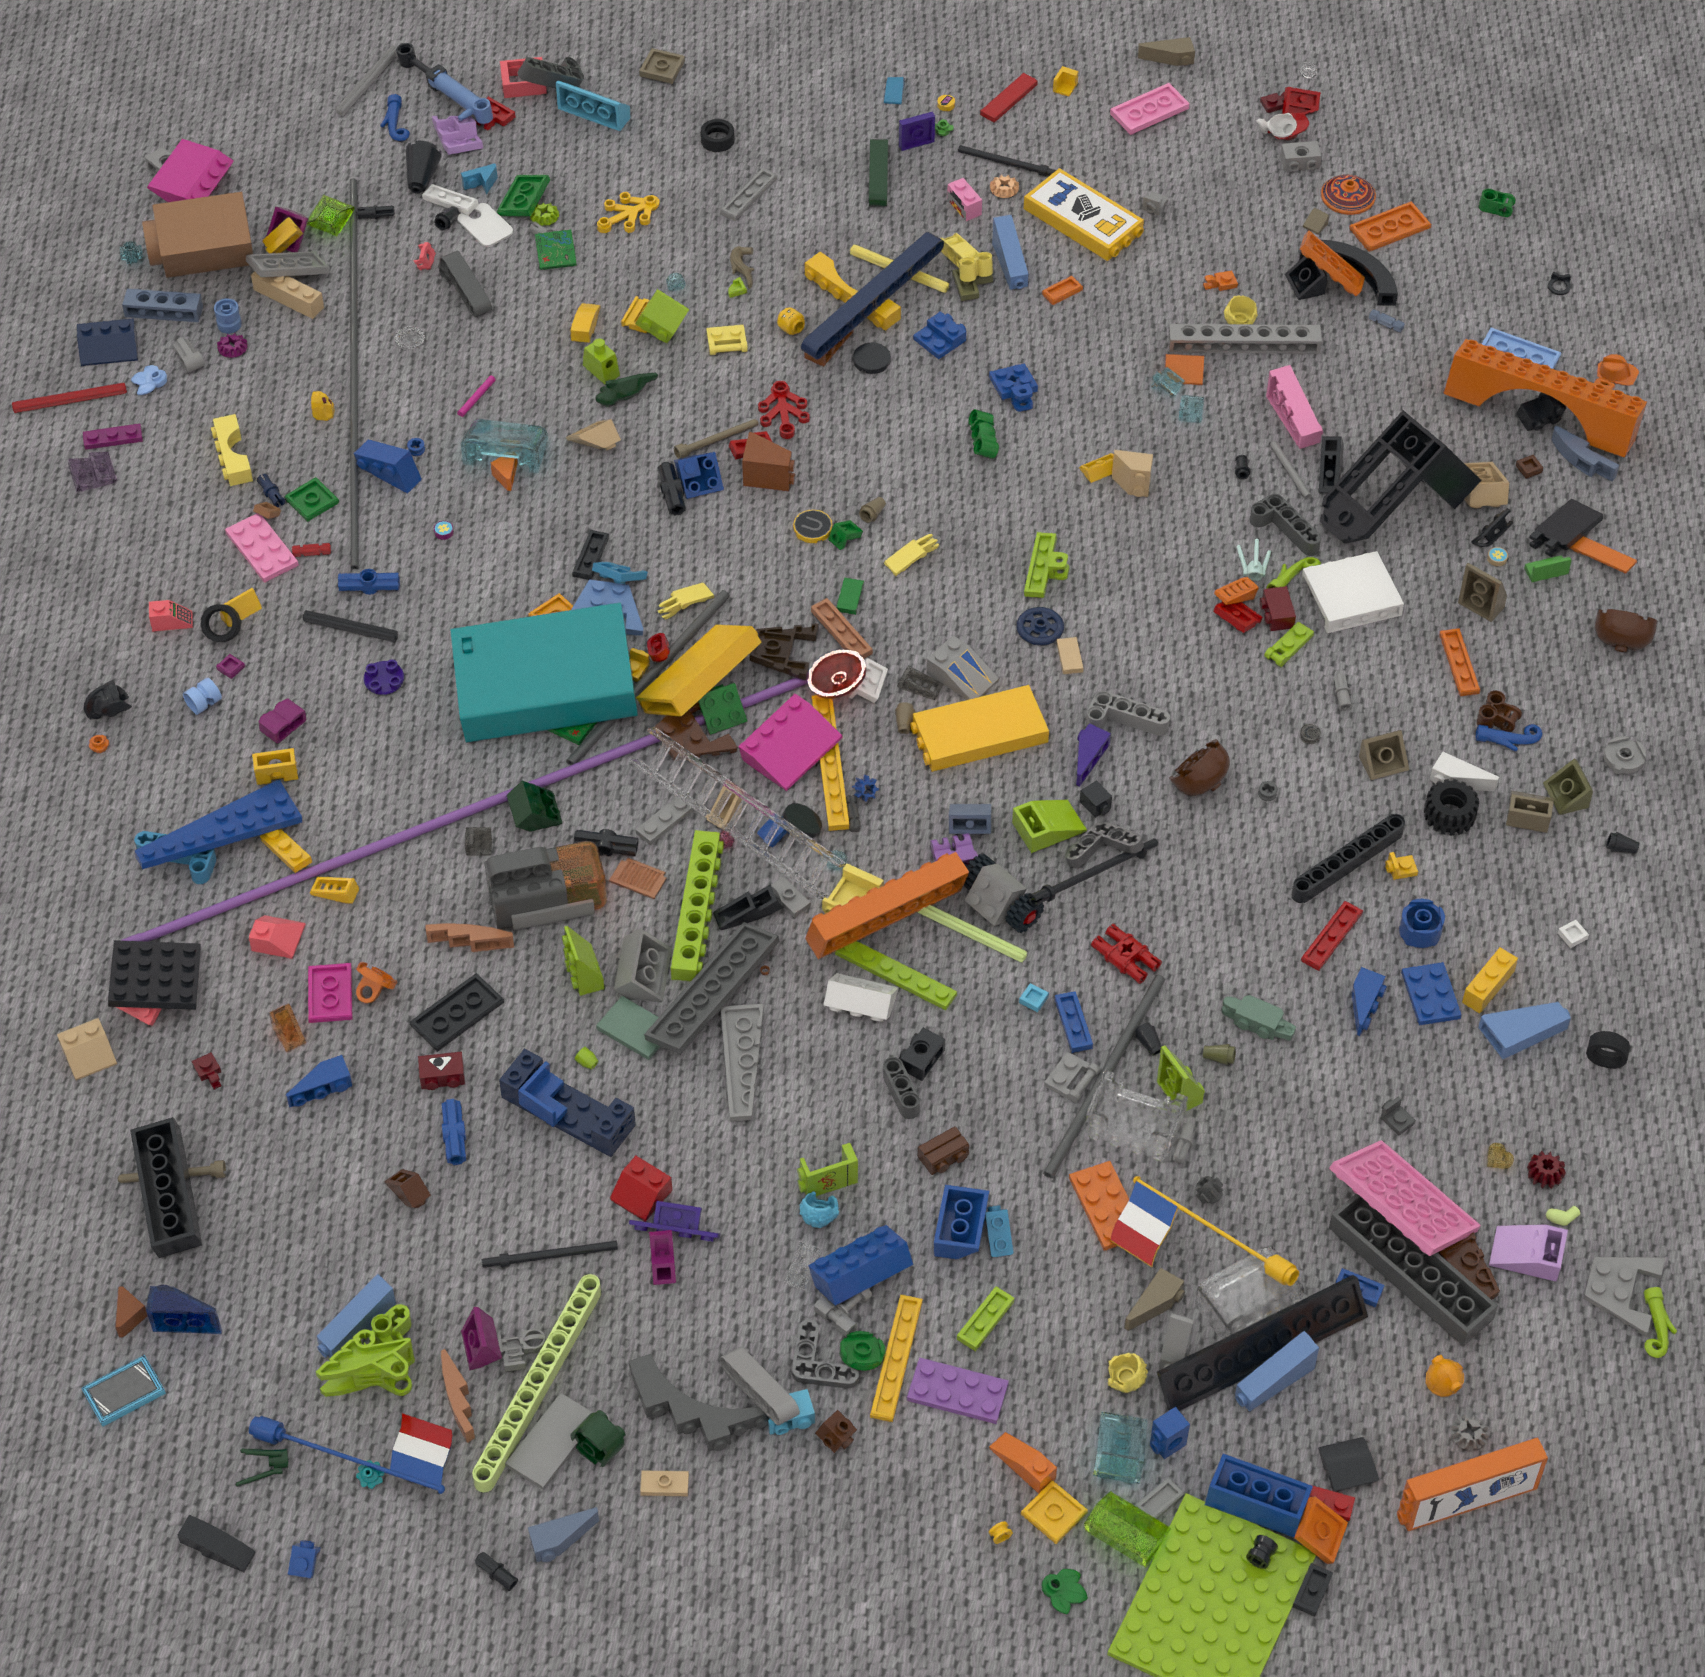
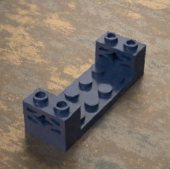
M524 1048L499 1079L501 1097L532 1115L534 1114L519 1104L518 1090L543 1064V1058ZM565 1083L553 1097V1099L567 1107V1113L554 1127L609 1157L613 1156L636 1126L634 1107L618 1098H615L608 1107Z

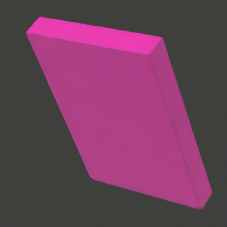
M351 963L308 966L309 1023L353 1020Z

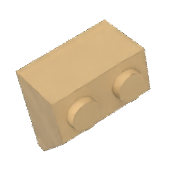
M1114 450L1112 479L1129 495L1148 497L1153 454Z
M99 1018L57 1034L61 1049L75 1080L117 1064Z

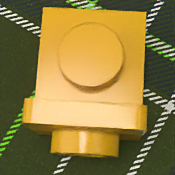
M631 648L629 652L633 681L638 682L650 666L649 654L643 650Z
M1394 852L1389 853L1388 860L1385 861L1387 873H1391L1393 880L1418 875L1412 855L1396 858Z

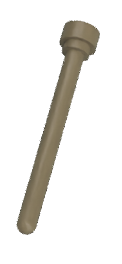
M750 420L689 445L678 444L673 448L674 453L678 459L688 457L692 451L756 427L758 420Z
M224 1160L214 1161L210 1166L188 1168L190 1177L211 1175V1177H216V1179L226 1178V1174H224V1171H226ZM138 1173L121 1174L118 1176V1181L120 1183L139 1182Z

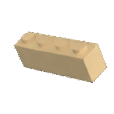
M255 271L251 274L255 291L313 319L324 308L321 292L289 276L260 277Z

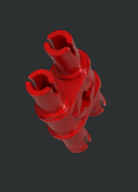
M1114 923L1107 928L1105 934L1116 941V945H1110L1101 936H1097V939L1095 938L1091 943V947L1099 951L1104 956L1106 962H1110L1118 968L1121 974H1127L1132 977L1138 984L1145 981L1148 973L1135 964L1137 961H1141L1153 972L1159 969L1162 964L1160 959L1149 952L1148 946L1137 941L1134 935L1123 932Z

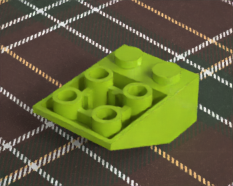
M1068 799L1030 801L1013 808L1012 824L1031 853L1087 832L1086 827Z
M564 926L565 935L562 936L563 952L566 959L564 963L567 972L571 973L572 977H570L573 990L577 989L580 996L604 990L603 975L592 944L570 927Z

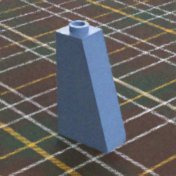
M1012 215L993 218L992 245L1009 289L1028 287V271Z
M1559 1002L1485 1014L1481 1016L1478 1028L1500 1057L1505 1059L1568 1029L1571 1017L1566 1008H1563Z
M377 1274L317 1335L319 1345L317 1349L325 1358L327 1356L331 1358L359 1331L364 1329L372 1331V1319L379 1314H385L396 1305L393 1288Z
M1305 1331L1300 1333L1237 1384L1235 1398L1241 1407L1245 1406L1250 1412L1314 1370L1319 1347Z

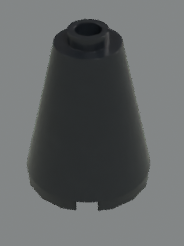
M418 140L415 144L408 143L405 150L408 188L417 194L426 190L442 157V152L436 149V145Z

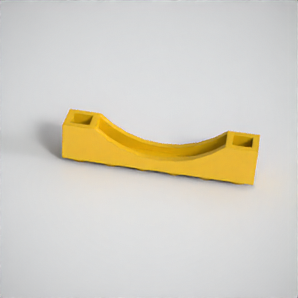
M818 252L805 262L806 278L817 283L821 289L830 292L834 298L846 303L858 292L840 278L835 269L834 261L822 252ZM888 298L867 319L872 321L876 327L886 331L901 319V307Z

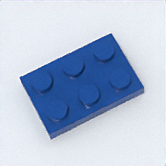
M1444 962L1402 969L1401 974L1419 1026L1461 1019L1462 1014Z

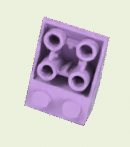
M1549 1225L1497 1226L1489 1266L1556 1282L1561 1269L1568 1230Z

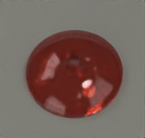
M847 649L832 651L819 658L812 665L808 673V685L811 691L821 698H840L858 688L866 676L867 666L863 657L855 651Z

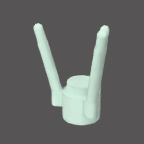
M1255 539L1254 560L1246 565L1241 547L1237 545L1243 567V576H1247L1253 581H1259L1265 577L1271 551H1267L1262 566L1258 561L1259 540Z

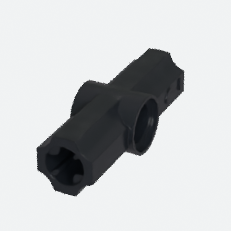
M663 462L657 467L663 499L666 500L669 514L674 516L681 515L686 511L680 478H677L674 464Z
M602 829L599 833L576 830L573 847L592 850L600 856L606 854L609 857L613 853L636 856L639 839L617 835L609 829Z

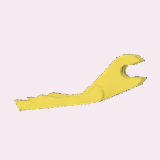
M928 534L918 540H912L885 560L884 564L897 576L912 563L937 549L939 544L935 543L938 540L931 538L932 534Z
M704 583L673 591L671 598L659 604V607L665 608L658 610V613L670 612L662 616L666 620L691 604L705 602L708 599L714 598V594Z

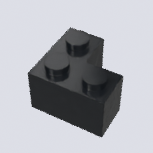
M1540 392L1538 398L1522 403L1516 414L1527 431L1533 429L1538 431L1546 424L1551 423L1553 425L1558 423L1562 419L1561 417L1567 406L1552 396Z

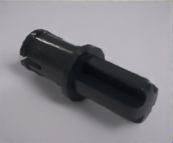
M374 205L357 208L359 210L357 211L359 219H378V217L395 215V209L392 205Z
M485 1552L478 1554L475 1563L489 1574L491 1580L495 1579L508 1591H511L518 1583V1578L504 1568L503 1563H497Z

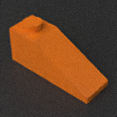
M1005 1432L989 1446L990 1450L1038 1494L1052 1480H1056L1057 1467L1041 1452Z

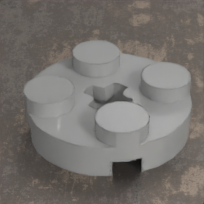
M1619 736L1608 742L1604 752V760L1614 773L1631 774L1643 768L1646 750L1639 741L1636 740L1635 743L1629 740L1630 737ZM1624 753L1625 755H1629V756H1628V757H1623V756H1621V754Z

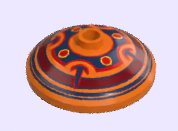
M1344 174L1335 176L1324 183L1321 190V198L1324 204L1331 210L1341 214L1355 215L1363 213L1373 206L1376 192L1367 180L1356 175Z

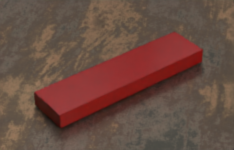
M1025 73L1021 74L980 110V115L995 123L1037 86L1038 80Z
M1344 901L1301 957V962L1320 971L1361 917L1363 910Z

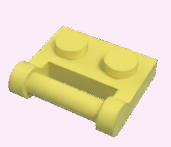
M744 325L706 328L710 355L731 351L748 352Z

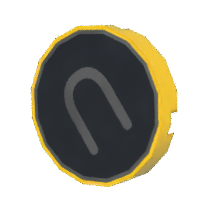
M806 510L795 518L793 529L798 539L806 543H817V541H824L829 537L832 530V520L822 511Z

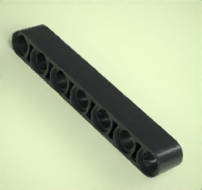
M1400 814L1387 816L1297 877L1293 883L1292 899L1297 903L1308 902L1399 840L1404 831V817Z

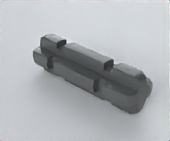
M855 795L846 796L849 830L851 832H859L861 824L857 797Z

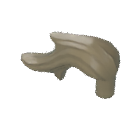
M737 246L731 251L730 255L733 274L737 271L742 273L747 280L748 287L751 288L753 285L751 272L754 271V268L746 266L742 259L744 255H752L753 248Z

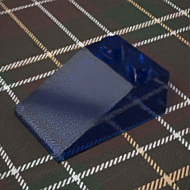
M164 1284L150 1286L146 1312L153 1332L222 1334L216 1308L175 1287Z

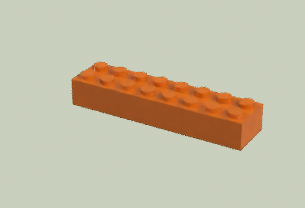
M957 852L950 855L946 853L933 863L927 862L914 872L913 870L906 872L902 878L897 880L891 879L883 887L870 889L862 897H853L843 906L840 904L836 905L830 912L824 915L823 913L817 914L812 918L805 939L816 957L820 959L904 919L924 907L933 905L960 892L969 871Z

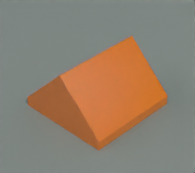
M1165 354L1164 383L1203 384L1204 356Z

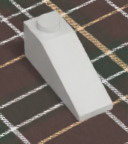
M1442 752L1432 768L1430 780L1436 784L1439 781L1443 783L1445 779H1449V781L1456 779L1458 780L1457 782H1465L1466 786L1470 785L1473 787V790L1495 792L1499 777Z

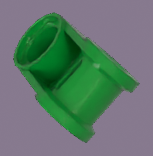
M1488 188L1482 191L1478 207L1483 212L1510 217L1513 213L1512 206H1514L1516 198L1510 193H1503Z

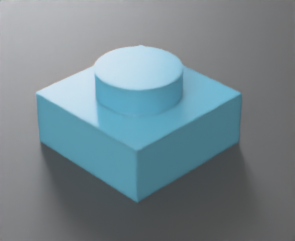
M1030 983L1019 998V1003L1038 1013L1048 999L1049 992Z

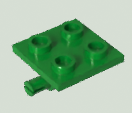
M735 683L726 686L721 684L713 687L698 701L709 735L747 722Z

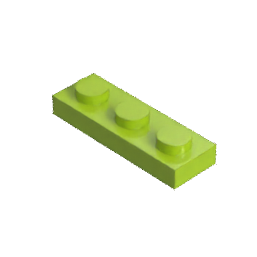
M995 1286L957 1334V1340L976 1352L1012 1306L1015 1298Z

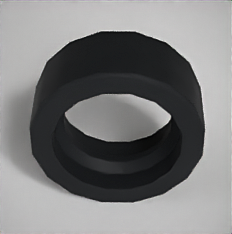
M712 119L705 122L701 127V143L705 149L712 152H723L733 146L735 134L734 127L730 122L723 119ZM713 132L727 134V136L720 139H714L708 135Z
M215 604L204 611L200 626L208 639L214 642H227L238 635L241 629V619L233 607ZM218 611L228 613L232 619V627L224 635L215 634L209 626L211 616Z
M1600 1031L1590 1036L1586 1055L1592 1063L1598 1066L1617 1069L1627 1063L1631 1046L1629 1041L1618 1033ZM1601 1048H1608L1616 1052L1605 1051Z

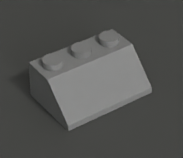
M641 928L623 938L614 990L628 999L663 1002L672 948Z

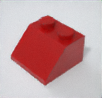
M635 1155L622 1170L610 1200L646 1222L655 1212L657 1201L663 1202L672 1192V1177Z

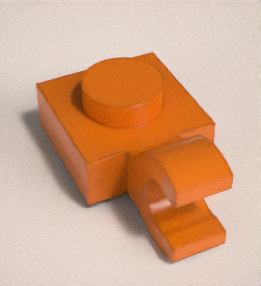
M1232 270L1204 277L1207 282L1203 283L1205 290L1218 287L1219 291L1237 288L1238 286Z

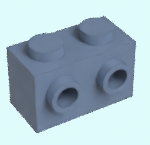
M950 804L949 834H991V804Z

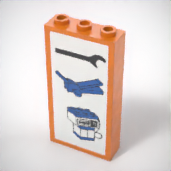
M1537 1437L1408 1479L1397 1511L1398 1520L1401 1525H1405L1407 1531H1411L1538 1489L1548 1456Z

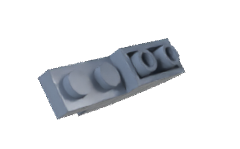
M1558 426L1554 427L1551 440L1561 455L1574 467L1590 477L1597 473L1610 481L1616 478L1619 464L1588 449L1589 442Z

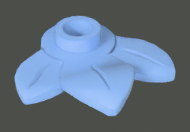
M149 365L144 368V372L136 373L131 378V382L139 385L137 395H144L152 392L155 387L164 386L167 382V374L164 370H159L157 366Z

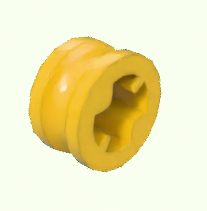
M1006 1521L994 1525L989 1530V1535L994 1537L993 1541L995 1544L1009 1539L1013 1534V1531L1008 1529Z

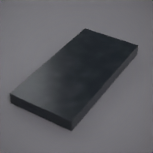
M475 973L409 1023L438 1052L502 1005L504 999Z

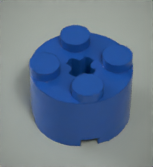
M1421 898L1412 900L1409 905L1404 907L1399 925V933L1406 945L1417 948H1428L1437 945L1445 922V914L1440 906L1438 908L1433 904V901Z

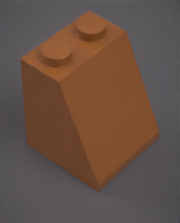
M749 432L742 459L743 486L789 491L790 485H794L795 473H792L795 468V460H792V452L753 432Z

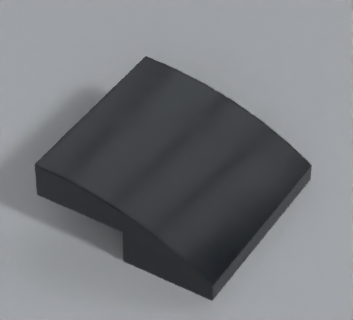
M1364 1437L1318 1448L1324 1470H1327L1332 1491L1337 1492L1379 1481L1372 1455Z

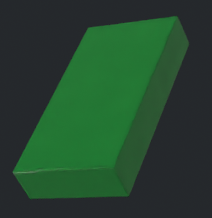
M844 578L836 607L839 612L856 615L864 580Z

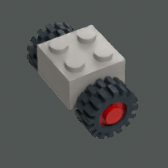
M984 853L979 854L978 857L975 856L973 861L970 860L969 865H966L969 874L964 886L969 890V893L964 901L993 926L1008 923L1018 933H1023V931L1026 932L1028 928L1037 923V919L1042 916L1041 913L1044 911L1043 903L1036 907L1031 906L1028 901L1033 899V897L1028 899V895L1031 893H1025L1027 888L1000 865L996 864Z

